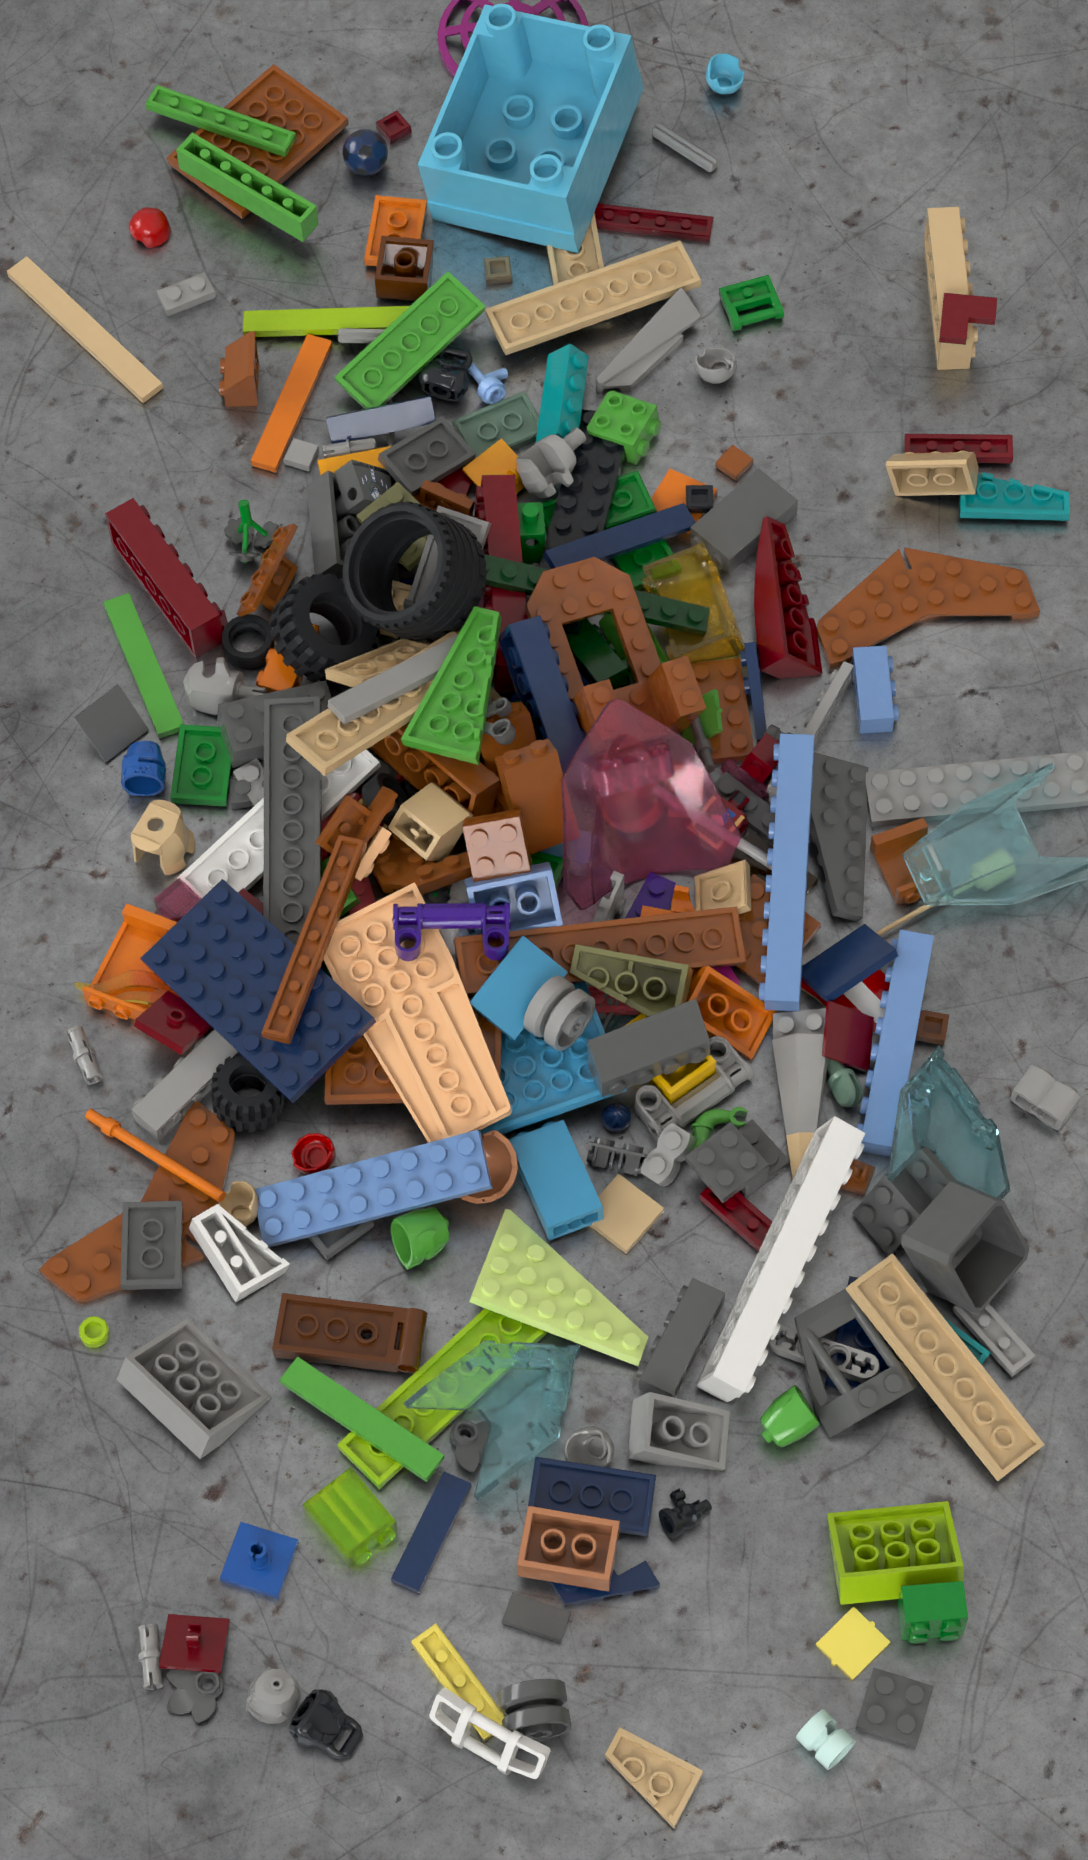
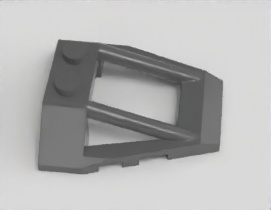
M846 1289L794 1318L800 1349L806 1366V1377L812 1394L814 1413L829 1438L921 1386L903 1361L899 1362L880 1332ZM856 1319L889 1368L852 1389L819 1341V1338ZM815 1356L841 1393L840 1397L831 1402L828 1401Z

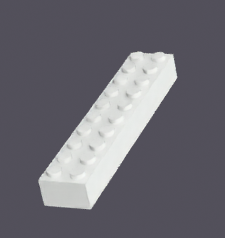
M836 1116L816 1129L695 1385L698 1388L726 1403L736 1397L739 1398L743 1393H748L752 1389L756 1377L753 1376L757 1365L760 1367L764 1363L768 1355V1350L765 1348L769 1339L773 1340L776 1337L781 1326L777 1322L781 1314H785L793 1301L790 1294L793 1288H797L804 1278L805 1272L802 1271L805 1262H809L816 1252L817 1246L814 1243L817 1236H822L828 1226L829 1220L826 1217L829 1210L833 1211L841 1197L838 1191L842 1184L845 1185L848 1182L853 1171L850 1165L853 1159L857 1160L863 1151L864 1144L861 1142L865 1133Z

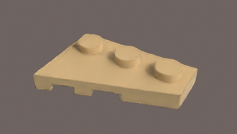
M619 1727L605 1753V1758L675 1829L703 1775V1770Z

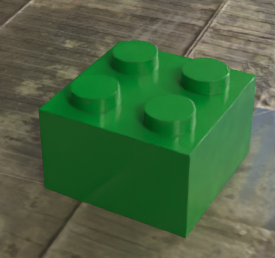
M963 1581L901 1586L897 1602L901 1640H909L910 1643L917 1644L928 1641V1638L940 1637L942 1641H952L964 1634L968 1612Z

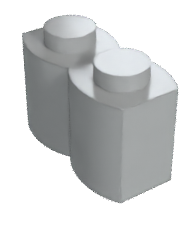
M1031 1065L1012 1091L1010 1100L1021 1109L1035 1115L1049 1127L1059 1131L1078 1106L1081 1096L1071 1084L1056 1081L1052 1073L1046 1068H1038Z
M674 1123L668 1125L659 1136L657 1148L646 1156L641 1167V1173L663 1187L668 1186L676 1178L680 1169V1163L685 1160L686 1155L693 1151L696 1137Z

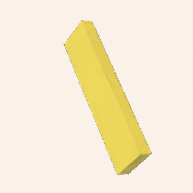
M437 1623L411 1641L412 1646L444 1688H447L467 1703L477 1707V1712L502 1725V1719L506 1716L500 1712L498 1705ZM471 1724L483 1742L493 1736L476 1725Z

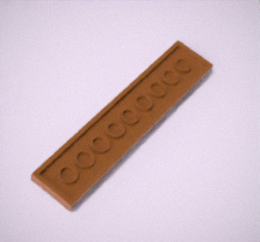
M737 906L509 931L508 953L520 937L524 936L568 972L564 978L573 984L585 983V981L570 973L576 944L686 964L692 970H698L706 965L711 968L744 965L746 963ZM482 934L455 937L453 940L457 969L468 996L477 993L503 960H491L486 957L483 952ZM493 939L488 944L491 947L498 948L504 943L499 939Z

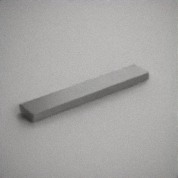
M459 634L329 699L327 707L345 725L431 681L438 673Z

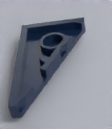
M756 642L744 643L745 650H740L742 667L747 666L748 677L743 678L745 694H751L756 739L761 740L767 730L760 666L757 658L758 647Z

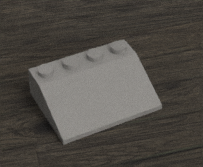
M188 1318L126 1356L116 1379L199 1459L223 1444L270 1399V1395Z

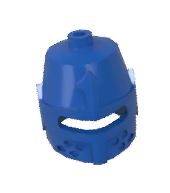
M153 741L133 743L129 746L122 760L121 785L123 789L132 796H154L161 793L165 788L166 763L160 746Z

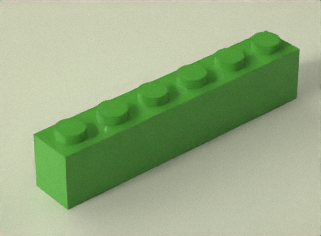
M193 132L176 149L179 169L298 240L304 242L319 225L317 206Z

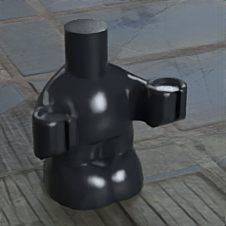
M679 1488L670 1493V1498L675 1508L661 1509L659 1511V1520L665 1533L674 1539L680 1536L684 1530L692 1529L697 1522L702 1520L703 1514L712 1510V1506L707 1499L701 1502L697 1500L691 1504L684 1501L686 1494L683 1490L680 1491Z

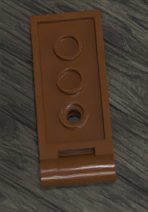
M282 1293L272 1347L273 1355L276 1358L295 1360L298 1356L302 1360L397 1373L398 1370L406 1373H415L419 1371L428 1313L418 1308H402ZM365 1335H371V1336H372L370 1339H363V1338H362V1337L365 1336Z

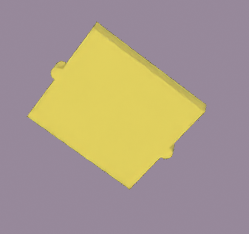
M852 1607L816 1643V1646L831 1660L832 1666L837 1665L853 1681L891 1642L875 1628V1622H869L855 1607Z

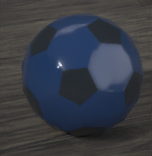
M360 129L353 132L345 140L342 155L345 164L352 172L367 176L375 174L383 168L388 158V147L379 133L370 129Z

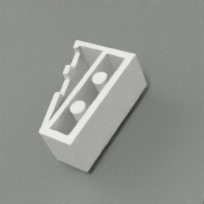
M218 1204L192 1218L189 1230L235 1302L287 1272L290 1265L289 1262L284 1258L281 1259L271 1251L266 1243L254 1237L246 1230L243 1224Z

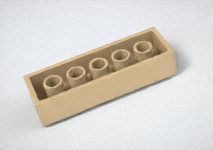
M959 207L927 208L924 247L938 370L969 369L971 358H975L976 355L975 343L978 341L977 326H973V323H968L966 345L939 342L944 293L973 295L972 282H968L970 261H966L965 255L968 254V241L963 239L965 217H960Z

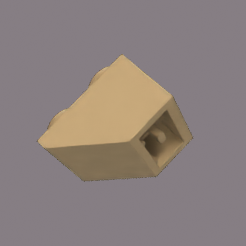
M431 782L401 804L388 829L426 861H442L449 856L461 836L464 819L471 818L473 814L437 784Z

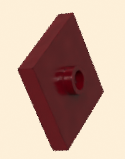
M170 991L164 993L137 1017L134 1023V1027L180 1055L185 1053L212 1028L188 1004Z

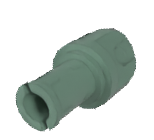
M829 1059L827 1068L830 1076L828 1080L829 1088L841 1106L856 1107L863 1098V1089L856 1074L852 1069H847L844 1064Z

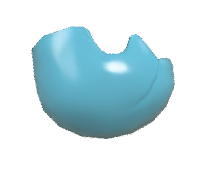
M727 53L716 54L710 58L706 68V81L716 93L722 95L732 94L741 88L745 72L741 71L738 58Z

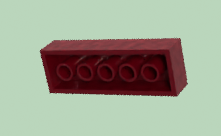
M132 498L105 513L111 543L197 659L221 645L224 625L220 620L222 612L215 602L211 603L208 600L206 589L202 583L194 581L193 573L188 564L180 562L178 559L179 554L174 545L166 543L160 526L152 524L146 507L144 505L139 506L135 499Z

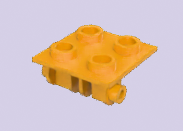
M502 438L462 469L476 486H481L482 475L515 474L516 494L525 488L517 471L516 459L518 456Z

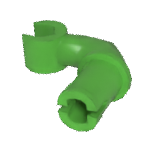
M735 1107L731 1111L712 1109L702 1113L695 1123L691 1125L693 1136L696 1137L694 1149L710 1138L711 1133L714 1132V1126L717 1124H729L731 1122L737 1129H740L746 1122H739L735 1117H746L748 1111L743 1107Z

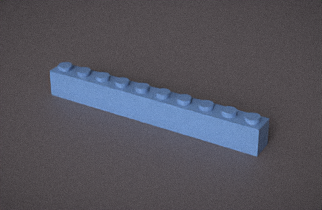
M780 734V744L774 743V761H778V770H773L772 787H777V795L771 796L770 813H775V822H769V839H774L773 849L768 848L767 866H772V875H766V892H771L770 902H765L764 919H769L768 929L763 928L762 946H767V956H761V973H766L765 983H760L759 1000H764L765 1010L800 1011L815 750L814 735Z

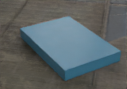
M521 936L473 996L470 1004L474 1010L511 1040H515L524 1028V1015L536 992L550 978L557 975L565 977L568 972L526 937Z

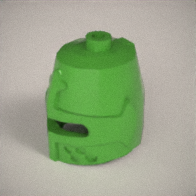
M435 1207L407 1212L394 1218L391 1223V1237L396 1254L407 1270L421 1264L424 1259L434 1258L449 1241L448 1219L442 1216Z
M793 1385L774 1399L760 1417L761 1424L765 1429L761 1433L768 1443L773 1440L781 1448L804 1438L820 1425L807 1399L797 1385Z

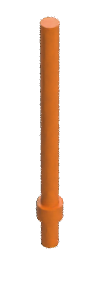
M89 1109L86 1112L85 1118L100 1127L102 1133L110 1138H118L218 1202L224 1200L226 1196L224 1191L121 1127L120 1122L112 1117L106 1118L93 1109Z

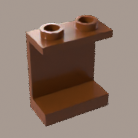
M924 817L871 837L870 850L897 905L916 902L920 897L930 893L939 894L949 887L951 872L949 869L943 871L927 839L928 825Z

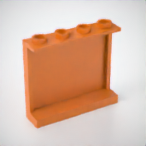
M126 903L122 911L124 920L90 987L84 986L82 990L85 1001L89 1006L98 1010H102V1008L110 1010L121 1019L127 1020L131 1018L135 1020L167 991L178 996L140 959L177 922Z

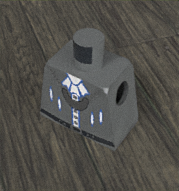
M350 460L334 472L345 507L351 513L359 514L391 488V475L386 469L356 460Z

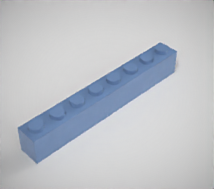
M900 929L899 938L892 939L891 945L896 949L898 957L894 959V965H887L885 982H890L889 992H882L880 1008H885L884 1018L878 1017L875 1034L880 1035L879 1044L873 1043L870 1057L871 1061L876 1062L874 1071L868 1070L865 1087L871 1089L869 1097L863 1096L860 1114L866 1115L864 1124L858 1123L857 1129L865 1133L861 1142L864 1144L862 1151L864 1153L894 1158L934 935Z

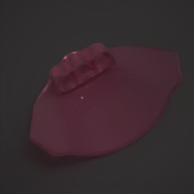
M621 699L609 701L578 748L561 779L563 889L579 910L587 909L611 892L610 878L613 871L624 874L625 885L648 877L650 872L661 874L680 870L717 869L729 865L741 839L739 830L691 742Z

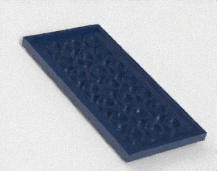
M222 879L140 959L293 1104L376 1023V1020L320 968L291 1044L263 1038L261 1032L295 945Z

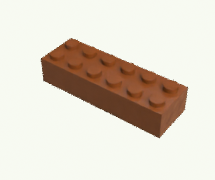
M409 723L369 747L419 791L429 783L434 782L473 814L472 817L492 814L500 782L495 773L480 762L476 765L404 746L401 737Z

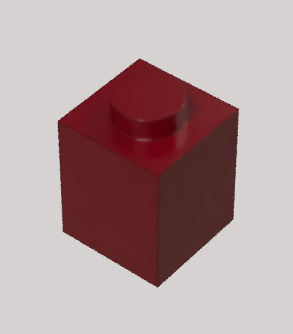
M767 732L740 766L741 769L761 784L778 765V761H774V743L780 744V742Z

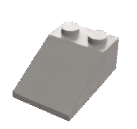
M653 1392L633 1399L627 1458L655 1465L723 1471L726 1464L730 1411Z

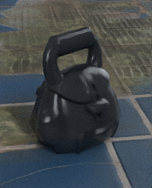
M448 345L436 356L432 363L424 367L419 373L421 389L436 398L447 401H460L468 391L469 380L467 372L471 367L473 359L469 350ZM444 355L465 360V362L460 363L450 358H444Z
M314 1689L306 1696L290 1721L289 1732L297 1743L307 1747L312 1745L320 1747L330 1756L337 1759L350 1758L363 1738L361 1725L354 1718L344 1713L337 1697L331 1691ZM345 1726L352 1727V1732L340 1751H338L334 1743L340 1737Z

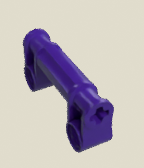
M418 903L417 906L403 907L393 904V930H395L396 954L403 961H413L418 958L421 953V930L482 929L484 954L491 960H501L507 955L509 950L510 903H505L504 906H487L486 903ZM493 939H499L504 944L494 948L488 943ZM405 940L415 942V946L409 949L402 947L400 944Z

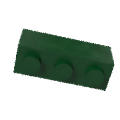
M586 618L582 621L579 635L565 633L576 666L590 684L609 679L613 690L630 685L628 674L631 670L627 661L617 656L613 644L603 639L602 633L596 624L592 625Z

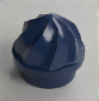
M610 1104L602 1112V1122L611 1131H622L630 1124L631 1113L623 1104Z

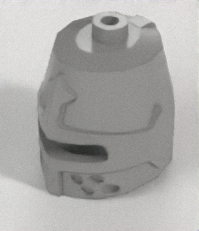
M268 1667L252 1681L247 1693L246 1711L250 1712L258 1721L266 1724L284 1722L291 1718L297 1708L301 1691L299 1683L283 1669Z

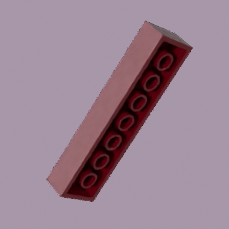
M515 474L482 475L481 486H476L474 516L491 523L483 548L484 554L523 563ZM485 585L484 594L482 595V608L500 613L502 621L499 635L509 624L528 619L525 611V593ZM498 643L492 677L494 690L497 693H515Z

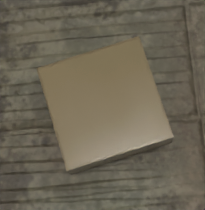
M510 256L484 258L486 285L512 283Z

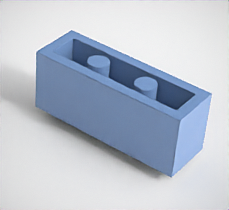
M886 646L854 647L852 665H854L853 679L859 734L893 732L894 721L899 720L898 704H893L892 697H896L895 680H890L889 674L893 673L892 656H887Z

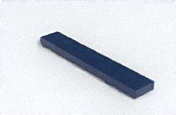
M682 503L546 550L543 557L551 569L592 557L606 561L689 532L690 527L696 522L686 505Z

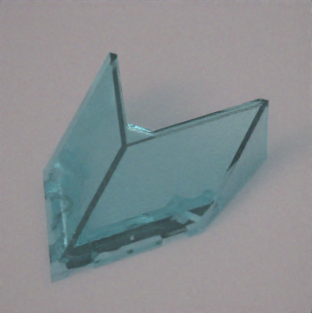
M938 1046L900 1090L887 1180L893 1181L920 1153L921 1148L928 1147L957 1181L1002 1200L1011 1190L998 1127L992 1118L987 1119L980 1112L978 1107L981 1103L956 1068H951L948 1062L943 1059L945 1053Z
M484 1341L424 1385L403 1403L406 1408L478 1411L490 1426L474 1493L477 1501L559 1438L561 1427H559L560 1421L566 1409L574 1370H572L573 1363L578 1355L580 1345L555 1347L554 1344L511 1342L510 1344H495V1341Z

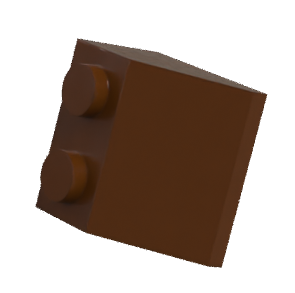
M381 236L375 274L376 297L416 301L431 287L434 240Z

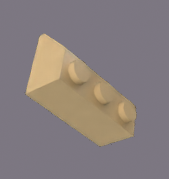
M906 452L904 454H893L886 461V469L895 496L976 494L979 466L974 452Z

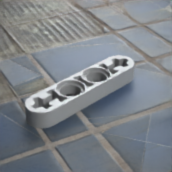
M781 1325L776 1337L773 1340L769 1339L770 1349L779 1356L805 1364L799 1340L796 1343V1339H798L797 1330ZM783 1335H786L789 1343L783 1342L781 1346H778L776 1338L781 1339ZM822 1337L819 1338V1341L830 1357L838 1352L845 1354L846 1361L842 1365L837 1366L845 1378L864 1383L880 1374L879 1362L874 1355ZM792 1344L796 1345V1351H793L794 1349ZM815 1356L818 1369L825 1371V1369ZM853 1357L855 1358L856 1365L852 1364ZM867 1363H870L872 1370H867L863 1374L859 1366L865 1367Z

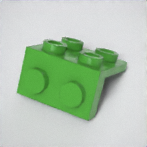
M609 391L589 422L587 431L590 435L623 445L627 462L637 465L640 458L647 454L649 443L653 436L658 435L661 429V421L659 420L657 405L615 391Z

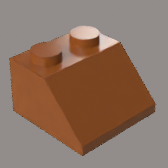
M255 331L248 332L226 346L225 358H220V373L224 374V380H219V394L224 396L226 407L258 406L259 356Z

